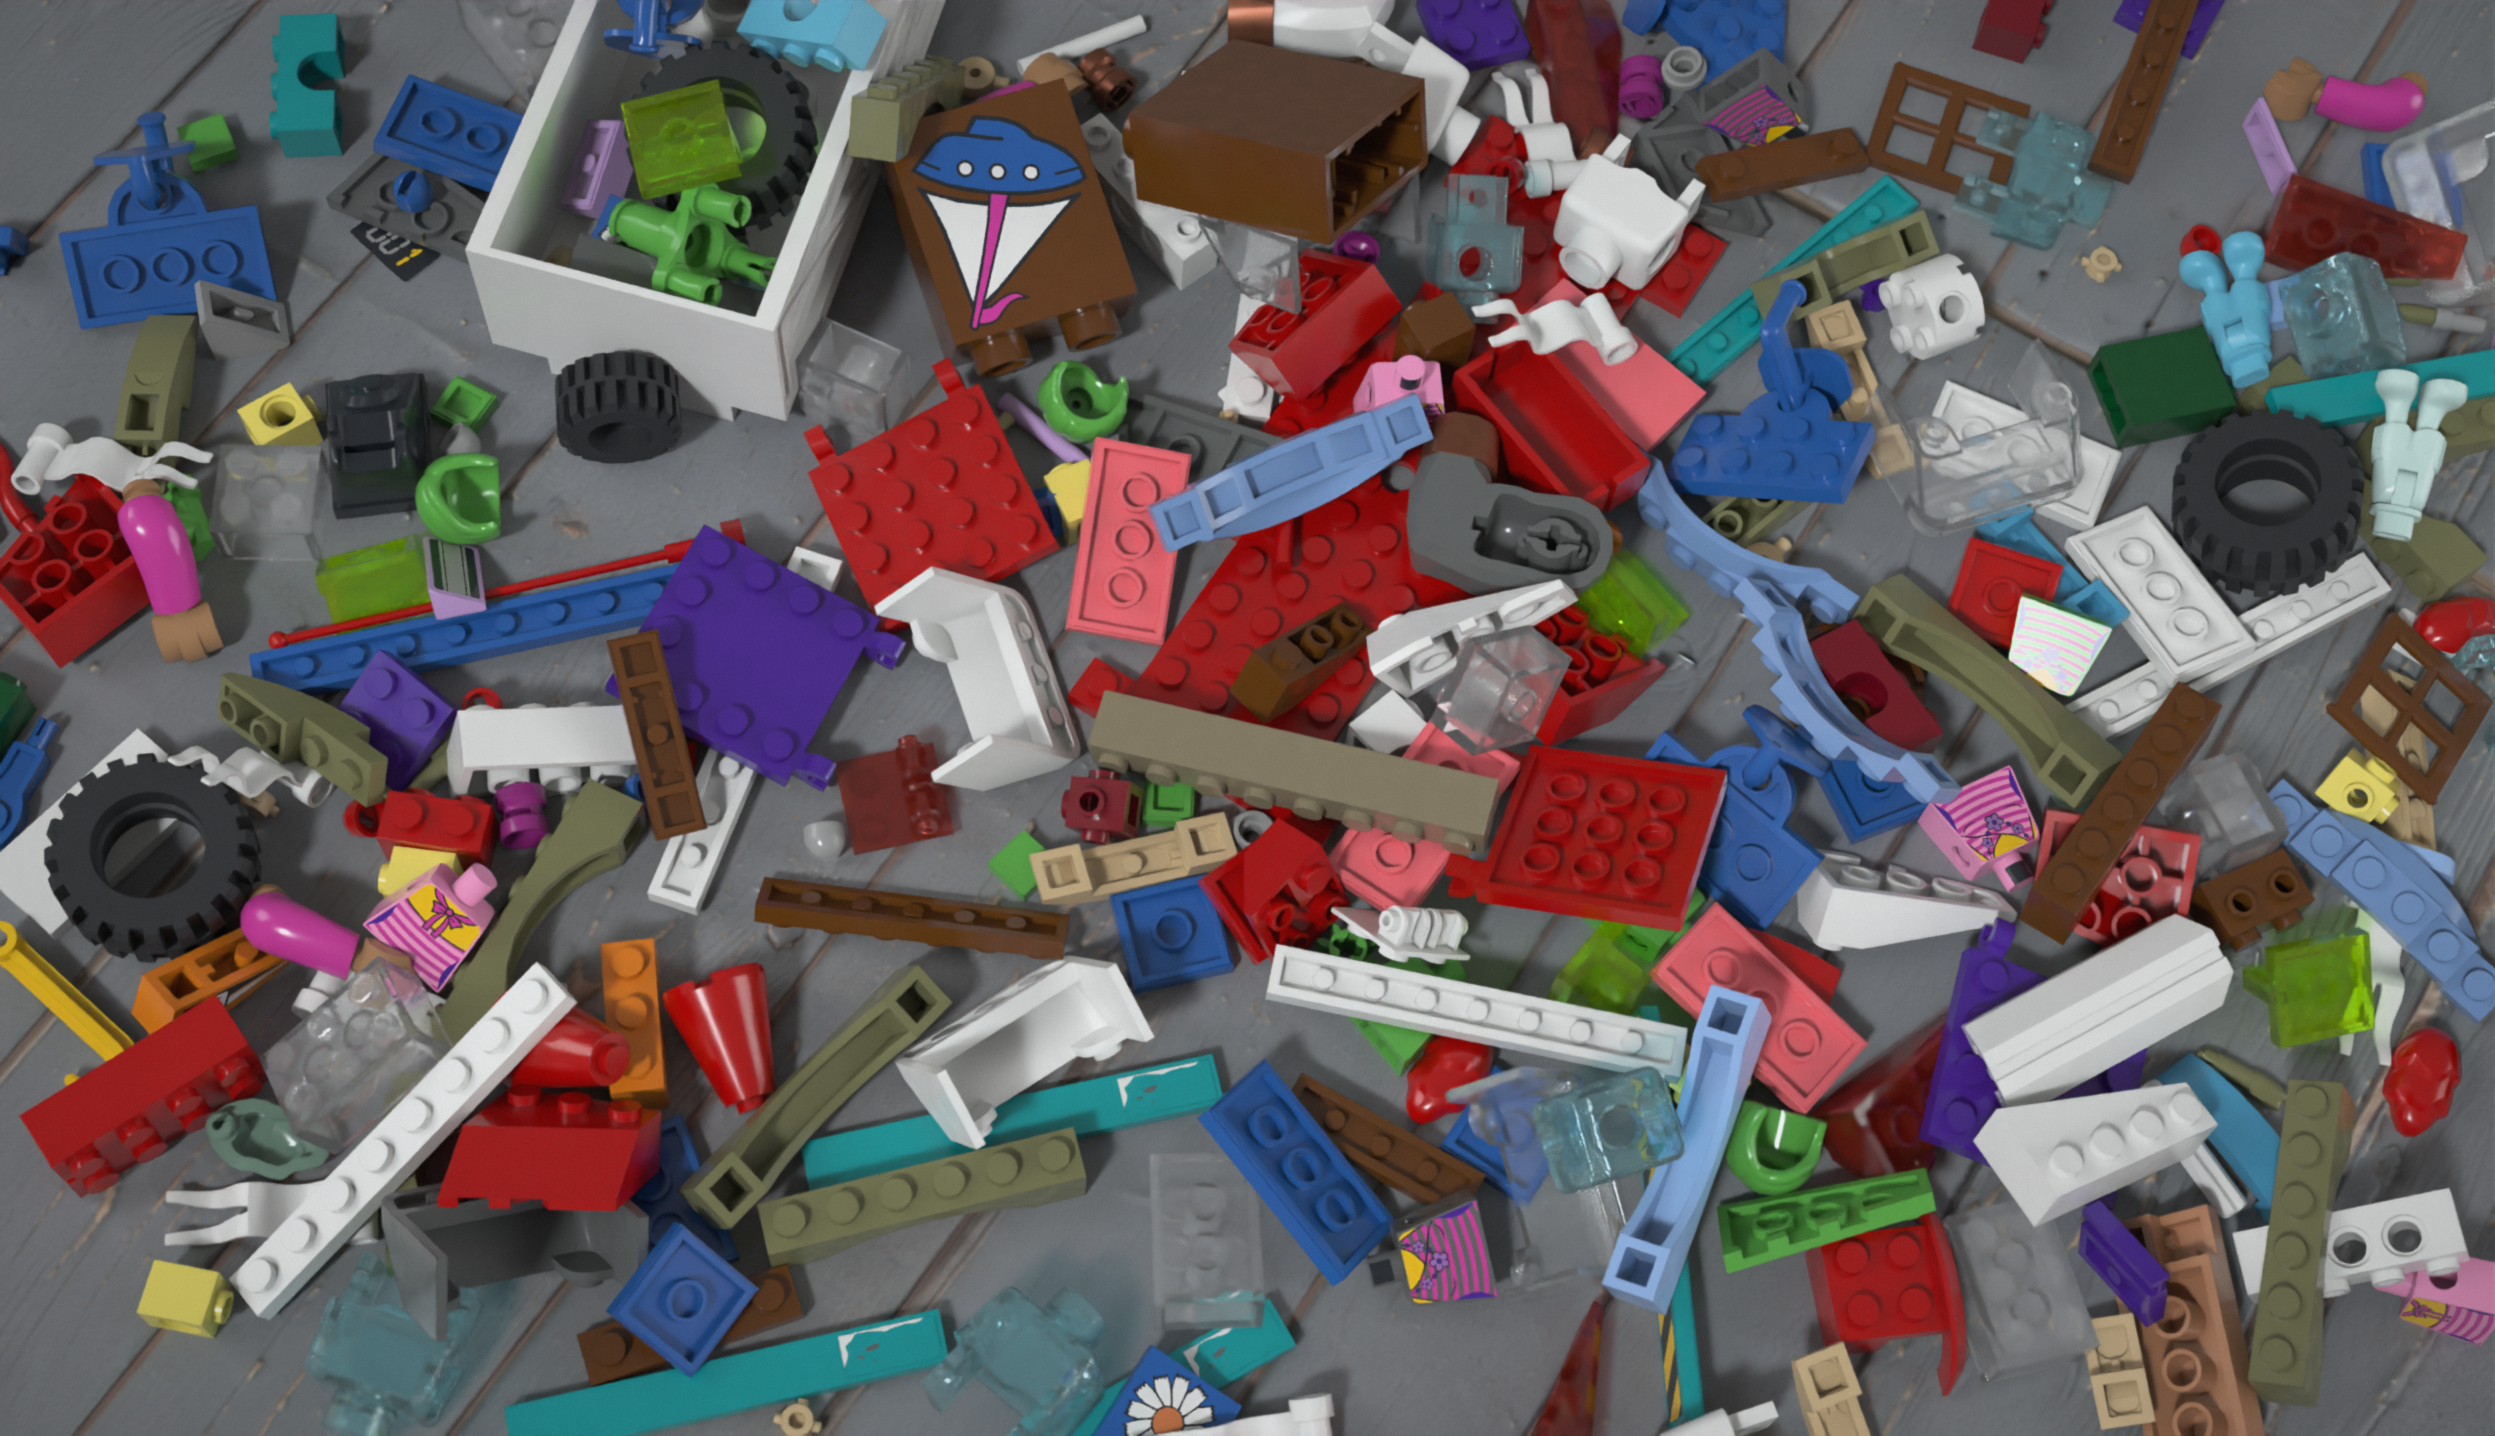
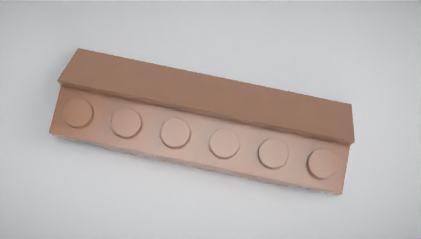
M2205 1204L2160 1217L2146 1214L2120 1221L2170 1274L2169 1279L2165 1281L2168 1289L2164 1318L2146 1328L2133 1314L2156 1421L2141 1424L2143 1435L2266 1436L2256 1391L2247 1381L2250 1361L2217 1208ZM2116 1295L2119 1314L2131 1312Z

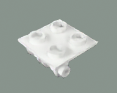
M1391 906L1383 912L1344 907H1332L1331 909L1332 913L1348 923L1347 929L1349 932L1356 936L1370 939L1380 946L1378 951L1389 959L1407 962L1409 957H1420L1432 963L1445 964L1446 959L1469 960L1470 955L1458 948L1461 937L1468 930V921L1457 910Z

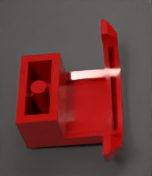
M1936 1212L1923 1214L1913 1219L1917 1226L1868 1231L1808 1249L1805 1253V1259L1824 1347L1841 1341L1844 1343L1849 1355L1878 1351L1889 1340L1942 1334V1355L1937 1374L1942 1396H1948L1964 1370L1967 1338L1958 1273L1948 1238Z

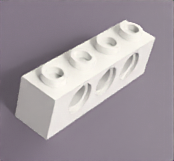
M1102 113L1082 124L1080 127L1112 219L1181 291L1217 267L1219 235L1197 213L1138 200L1134 161L1129 159L1124 153L1122 134Z
M2450 1188L2332 1212L2325 1261L2323 1298L2347 1294L2351 1291L2349 1285L2371 1281L2373 1287L2399 1284L2405 1281L2404 1274L2426 1270L2428 1276L2446 1275L2459 1271L2461 1269L2459 1263L2471 1261ZM2269 1225L2232 1233L2247 1294L2254 1304H2258ZM2404 1229L2417 1231L2422 1236L2420 1245L2417 1249L2408 1253L2392 1248L2391 1243L2397 1232ZM2350 1240L2360 1241L2367 1246L2364 1258L2354 1264L2344 1263L2337 1256L2340 1246Z

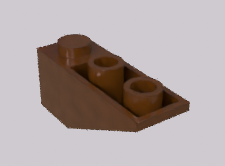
M1341 602L1252 651L1229 691L1263 724H1266L1294 708L1367 646L1366 637L1374 632L1355 612L1351 611Z

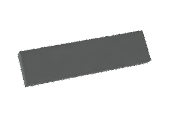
M580 233L568 268L653 290L652 276L657 267L658 258ZM715 278L720 281L718 284L722 285L723 288L721 300L716 307L756 317L765 294L764 292L721 278Z

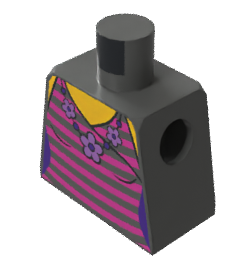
M1765 47L1760 48L1699 88L1700 124L1749 147L1769 144L1780 136H1784L1787 139L1803 137L1809 129V120L1805 118V97L1802 83Z
M1468 1189L1454 1193L1394 1220L1389 1224L1394 1250L1365 1257L1373 1288L1402 1281L1407 1298L1415 1306L1500 1298L1477 1200Z

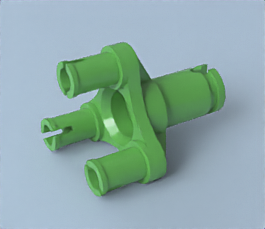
M693 178L685 185L681 194V200L674 212L628 198L615 206L609 219V234L613 236L619 234L614 241L615 244L658 258L657 267L652 276V289L654 291L715 307L721 300L723 289L722 285L718 284L720 281L715 278H724L732 281L744 279L767 288L771 276L764 274V271L769 270L773 272L778 260L776 257L751 251L745 243L737 240L724 225V223H727L735 228L744 226L751 215L752 207L750 200L743 195L720 190L717 184L701 178Z

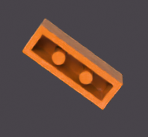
M654 938L602 943L601 959L606 1025L626 1038L630 1048L629 1065L624 1075L616 1083L609 1085L611 1098L613 1101L634 1100L641 1103L643 1108L660 1109L671 1107L661 966Z

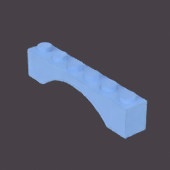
M1713 984L1709 988L1693 1032L1684 1085L1666 1144L1643 1197L1631 1218L1620 1232L1602 1281V1285L1619 1300L1663 1315L1667 1313L1772 1020V1016L1760 998Z

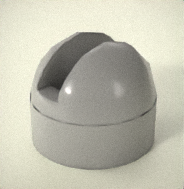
M458 422L442 438L438 446V454L446 456L455 453H481L480 438L471 428L462 422Z
M820 821L803 828L804 844L808 854L815 860L829 862L841 854L845 846L843 823L838 821Z

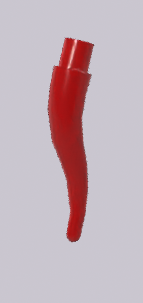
M0 442V503L2 510L19 533L32 532L40 523L39 516L26 503L20 491L12 484L11 476L16 468L8 451Z

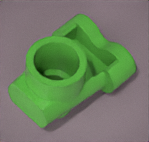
M184 474L187 477L195 479L194 476L191 474ZM169 482V491L162 497L169 500L175 507V511L186 529L195 561H201L216 544L218 538L217 523L213 518L207 517L201 503L203 496L198 484L195 489H187Z

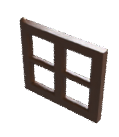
M1899 61L1894 64L1865 149V153L1871 161L1868 167L1997 209L2002 199L2031 106L1906 65ZM1907 85L1948 98L1939 125L1898 112ZM1965 105L2007 118L1999 145L1957 132ZM1893 124L1935 138L1926 165L1885 151ZM1953 144L1994 157L1986 185L1944 171Z
M2393 612L2386 616L2333 702L2326 705V710L2337 723L2370 753L2387 763L2397 773V777L2426 804L2434 806L2438 803V795L2492 706L2493 701L2402 618ZM2395 642L2425 668L2410 695L2380 669ZM2436 679L2466 705L2451 732L2421 706ZM2369 684L2399 711L2383 738L2353 712ZM2410 722L2440 748L2425 775H2422L2394 749Z

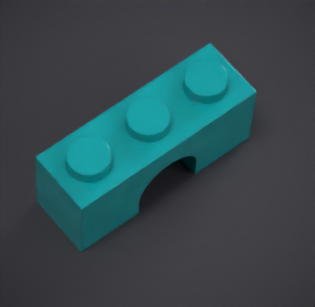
M337 13L280 15L279 34L272 36V51L274 60L278 63V72L271 73L270 78L272 97L274 101H277V111H270L269 113L271 137L273 140L279 139L286 158L343 155L344 117L335 90L311 89L315 84L323 80L345 79V38Z

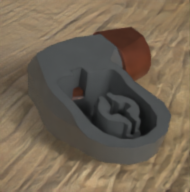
M1460 412L1441 414L1433 420L1430 430L1434 439L1425 442L1416 463L1417 472L1410 487L1406 519L1407 540L1411 566L1417 572L1451 583L1478 597L1561 579L1572 589L1576 596H1580L1601 581L1612 557L1613 533L1598 507L1580 497L1535 493L1518 486L1495 483L1498 471L1500 436L1494 425L1479 416Z

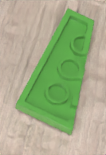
M1926 1168L1716 1206L1727 1274L1900 1221L1913 1220L1923 1214L1936 1211L1933 1191Z

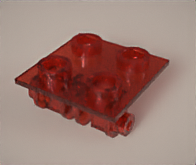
M905 735L898 739L899 746L893 751L835 762L837 764L835 768L854 856L954 835L943 784L934 782L931 772L939 768L933 742L924 744L918 741L916 735Z

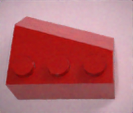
M1305 248L1297 258L1302 265L1294 276L1284 275L1275 286L1279 293L1277 298L1273 302L1258 307L1228 344V347L1279 395L1300 402L1315 396L1323 389L1324 381L1338 368L1351 363L1357 357L1358 349L1371 337L1384 332L1391 325V318L1403 308L1373 263Z
M83 473L72 474L76 481L62 497L55 494L43 508L47 515L32 532L22 533L0 558V600L60 669L150 603L142 576L119 527L118 513L124 503L107 485L97 478Z
M1573 604L1468 663V666L1547 747L1613 721L1660 678L1667 669L1666 665L1654 657L1647 663L1627 650L1631 642L1616 632L1609 637L1589 625L1588 614Z

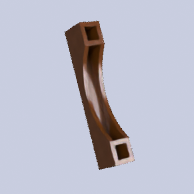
M2180 681L2177 682L2031 887L2018 918L2019 920L2061 945L2065 944L2090 908L2143 823L2172 784L2185 772L2208 739L2223 705Z

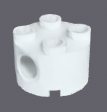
M1947 253L1891 274L1888 281L1880 283L1879 296L1883 305L1888 309L1893 325L1890 330V338L1893 346L1899 353L1909 351L1914 357L1925 360L1980 338L1981 334L1976 332V328L1984 326L1985 323L1983 299L1971 272L1962 275L1956 267L1964 264L1958 257Z

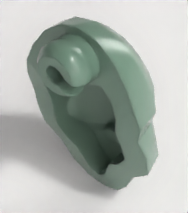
M243 1099L226 1104L218 1111L212 1113L206 1120L205 1129L212 1148L230 1166L241 1171H253L266 1178L283 1180L297 1172H305L320 1167L328 1157V1144L324 1138L312 1128L305 1112L293 1107L274 1105L265 1099Z

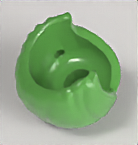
M1067 360L1061 361L1052 367L1051 372L1040 383L1037 399L1038 405L1043 411L1045 422L1059 437H1065L1072 443L1088 444L1093 443L1096 437L1104 438L1109 436L1121 425L1127 412L1129 387L1124 376L1119 378L1118 384L1103 383L1089 366L1079 361ZM1072 404H1076L1078 409H1074Z
M455 453L438 458L428 465L423 477L417 484L415 501L422 522L436 537L445 542L458 545L484 543L499 538L501 535V490L498 458L481 453Z
M1743 1100L1724 1151L1728 1166L1736 1178L1756 1193L1771 1196L1787 1194L1806 1183L1812 1175L1820 1159L1827 1123L1816 1117L1780 1110L1752 1100Z

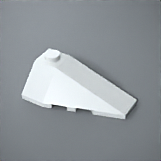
M1561 579L1416 610L1405 615H1393L1379 624V630L1366 637L1370 669L1376 678L1408 698L1578 601V598L1572 589Z
M1822 849L1816 850L1826 858L1797 892L1798 921L1812 937L1816 945L1832 951H1840L1843 947L1866 949L1979 929L1985 924L1993 926L1994 920L1997 917L2012 923L2015 922L2017 912L1998 892L1941 877L1934 878L1930 885L1926 884L1921 878L1906 873V868L1889 864L1887 873L1859 866V856Z

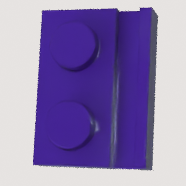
M2100 1200L2084 1208L2082 1215L2087 1220L2081 1223L2078 1254L2146 1328L2163 1319L2168 1289L2165 1281L2169 1279L2170 1274Z

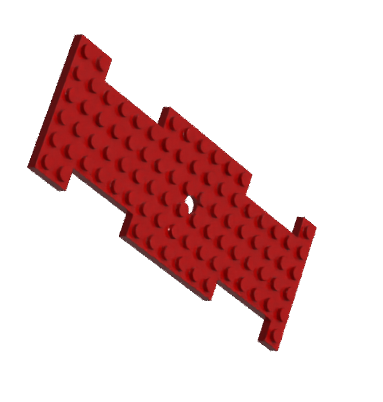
M1491 114L1446 175L1443 186L1477 205L1478 208L1407 307L1416 301H1429L1452 291L1476 327L1468 363L1487 351L1494 355L1495 347L1491 346L1488 338L1508 330L1517 322L1512 314L1501 313L1487 317H1476L1472 310L1473 306L1484 305L1500 299H1509L1514 302L1520 314H1525L1563 278L1567 279L1586 296L1603 293L1621 324L1640 297L1681 318L1723 256L1727 243L1688 223L1684 228L1677 251L1642 289H1631L1613 277L1608 280L1603 288L1599 289L1587 288L1577 283L1563 269L1559 261V253L1564 247L1558 244L1553 236L1562 197L1567 189L1552 191L1551 195L1546 197L1529 198L1524 182L1518 190L1507 196L1497 195L1488 187L1485 180V171L1488 165L1497 158L1512 156L1520 160L1523 165L1529 161L1523 135L1521 133L1514 134L1513 129H1516V127ZM1511 170L1505 180V182L1508 184L1510 183L1512 176ZM1401 315L1391 329L1387 328L1384 332L1371 337L1358 349L1357 357L1351 363L1338 368L1324 381L1325 385L1318 394L1302 402L1284 397L1260 431L1277 437L1282 434L1295 436L1311 428L1319 429L1354 414L1353 399L1370 365L1376 362H1391L1393 359L1396 344L1395 338L1398 334ZM1452 383L1442 387L1445 413L1457 412L1448 402ZM1424 443L1405 451L1402 457L1390 466H1404L1416 475V463ZM1498 460L1497 480L1495 483L1521 487ZM1382 471L1337 498L1294 518L1293 567L1290 570L1279 571L1273 567L1274 526L1230 538L1237 543L1137 682L1095 657L1068 693V703L1096 719L1104 691L1108 690L1336 742L1379 680L1370 669L1367 646L1294 708L1266 724H1263L1229 691L1252 651L1341 602L1351 611L1355 612L1375 632L1379 630L1378 626L1382 621L1393 615H1405L1408 612L1476 598L1478 596L1468 593L1451 583L1417 572L1411 566L1406 524L1410 490H1401L1397 494L1389 492L1381 484L1380 474ZM1227 794L1223 795L1247 811L1263 812L1273 821L1280 818L1319 842L1323 848L1341 823L1339 820L1322 817L1321 820L1304 819L1294 814L1292 809L1275 805L1271 809H1261L1247 804L1243 798Z

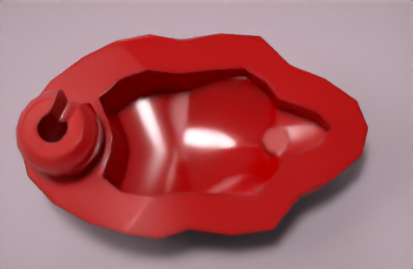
M2457 594L2444 601L2431 602L2415 618L2413 629L2434 649L2457 655L2469 654L2475 649L2495 642V600Z
M2427 1026L2414 1031L2402 1040L2391 1056V1065L2384 1079L2382 1094L2390 1106L2391 1119L2396 1131L2404 1137H2416L2429 1129L2437 1120L2447 1117L2453 1102L2454 1090L2461 1082L2462 1065L2458 1046L2452 1037L2440 1028Z
M1436 1034L1425 1047L1423 1055L1407 1073L1406 1110L1410 1119L1414 1123L1424 1125L1437 1121L1447 1114L1462 1112L1471 1102L1477 1089L1486 1082L1490 1074L1493 1046Z

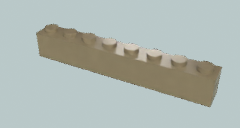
M1108 690L1104 691L1087 744L1093 763L1105 771L1115 772L1119 775H1125L1127 771L1146 775L1149 781L1162 786H1174L1175 782L1193 786L1199 793L1214 798L1223 797L1224 794L1243 798L1247 804L1261 809H1271L1273 805L1292 809L1293 813L1308 820H1321L1322 817L1342 821L1344 826L1360 832H1369L1372 828L1391 832L1393 837L1407 843H1420L1421 840L1439 843L1445 850L1459 855H1469L1472 851L1485 854L1499 801V779Z

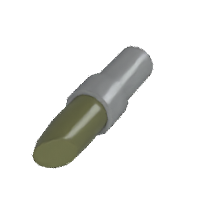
M2410 304L2397 305L2404 321L2430 326V329L2446 332L2452 330L2482 336L2485 331L2486 318L2456 313L2452 309L2437 306L2430 308Z

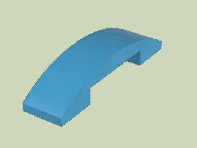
M2003 478L1966 501L1965 507L1984 541L2064 566L2053 603L2112 623V629L2129 618L2131 613L2099 579L2089 585L2030 522L2034 513L2033 509Z
M2189 1053L2154 1079L2160 1081L2162 1085L2186 1082L2218 1124L2207 1138L2258 1198L2259 1201L2252 1205V1207L2269 1225L2281 1138L2232 1084L2203 1060Z

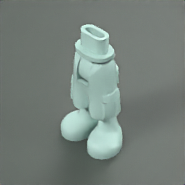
M2386 369L2378 372L2375 382L2376 391L2385 404L2386 421L2374 429L2371 449V463L2373 464L2371 500L2374 504L2370 506L2369 513L2375 516L2372 529L2373 535L2406 542L2411 541L2414 523L2421 521V512L2428 500L2434 476L2438 474L2443 464L2447 441L2437 431L2447 412L2456 410L2465 404L2468 396V387L2459 381L2450 379H2434L2424 383L2420 387L2418 396L2415 431H2412L2407 425V419L2411 404L2417 395L2419 376L2407 370Z

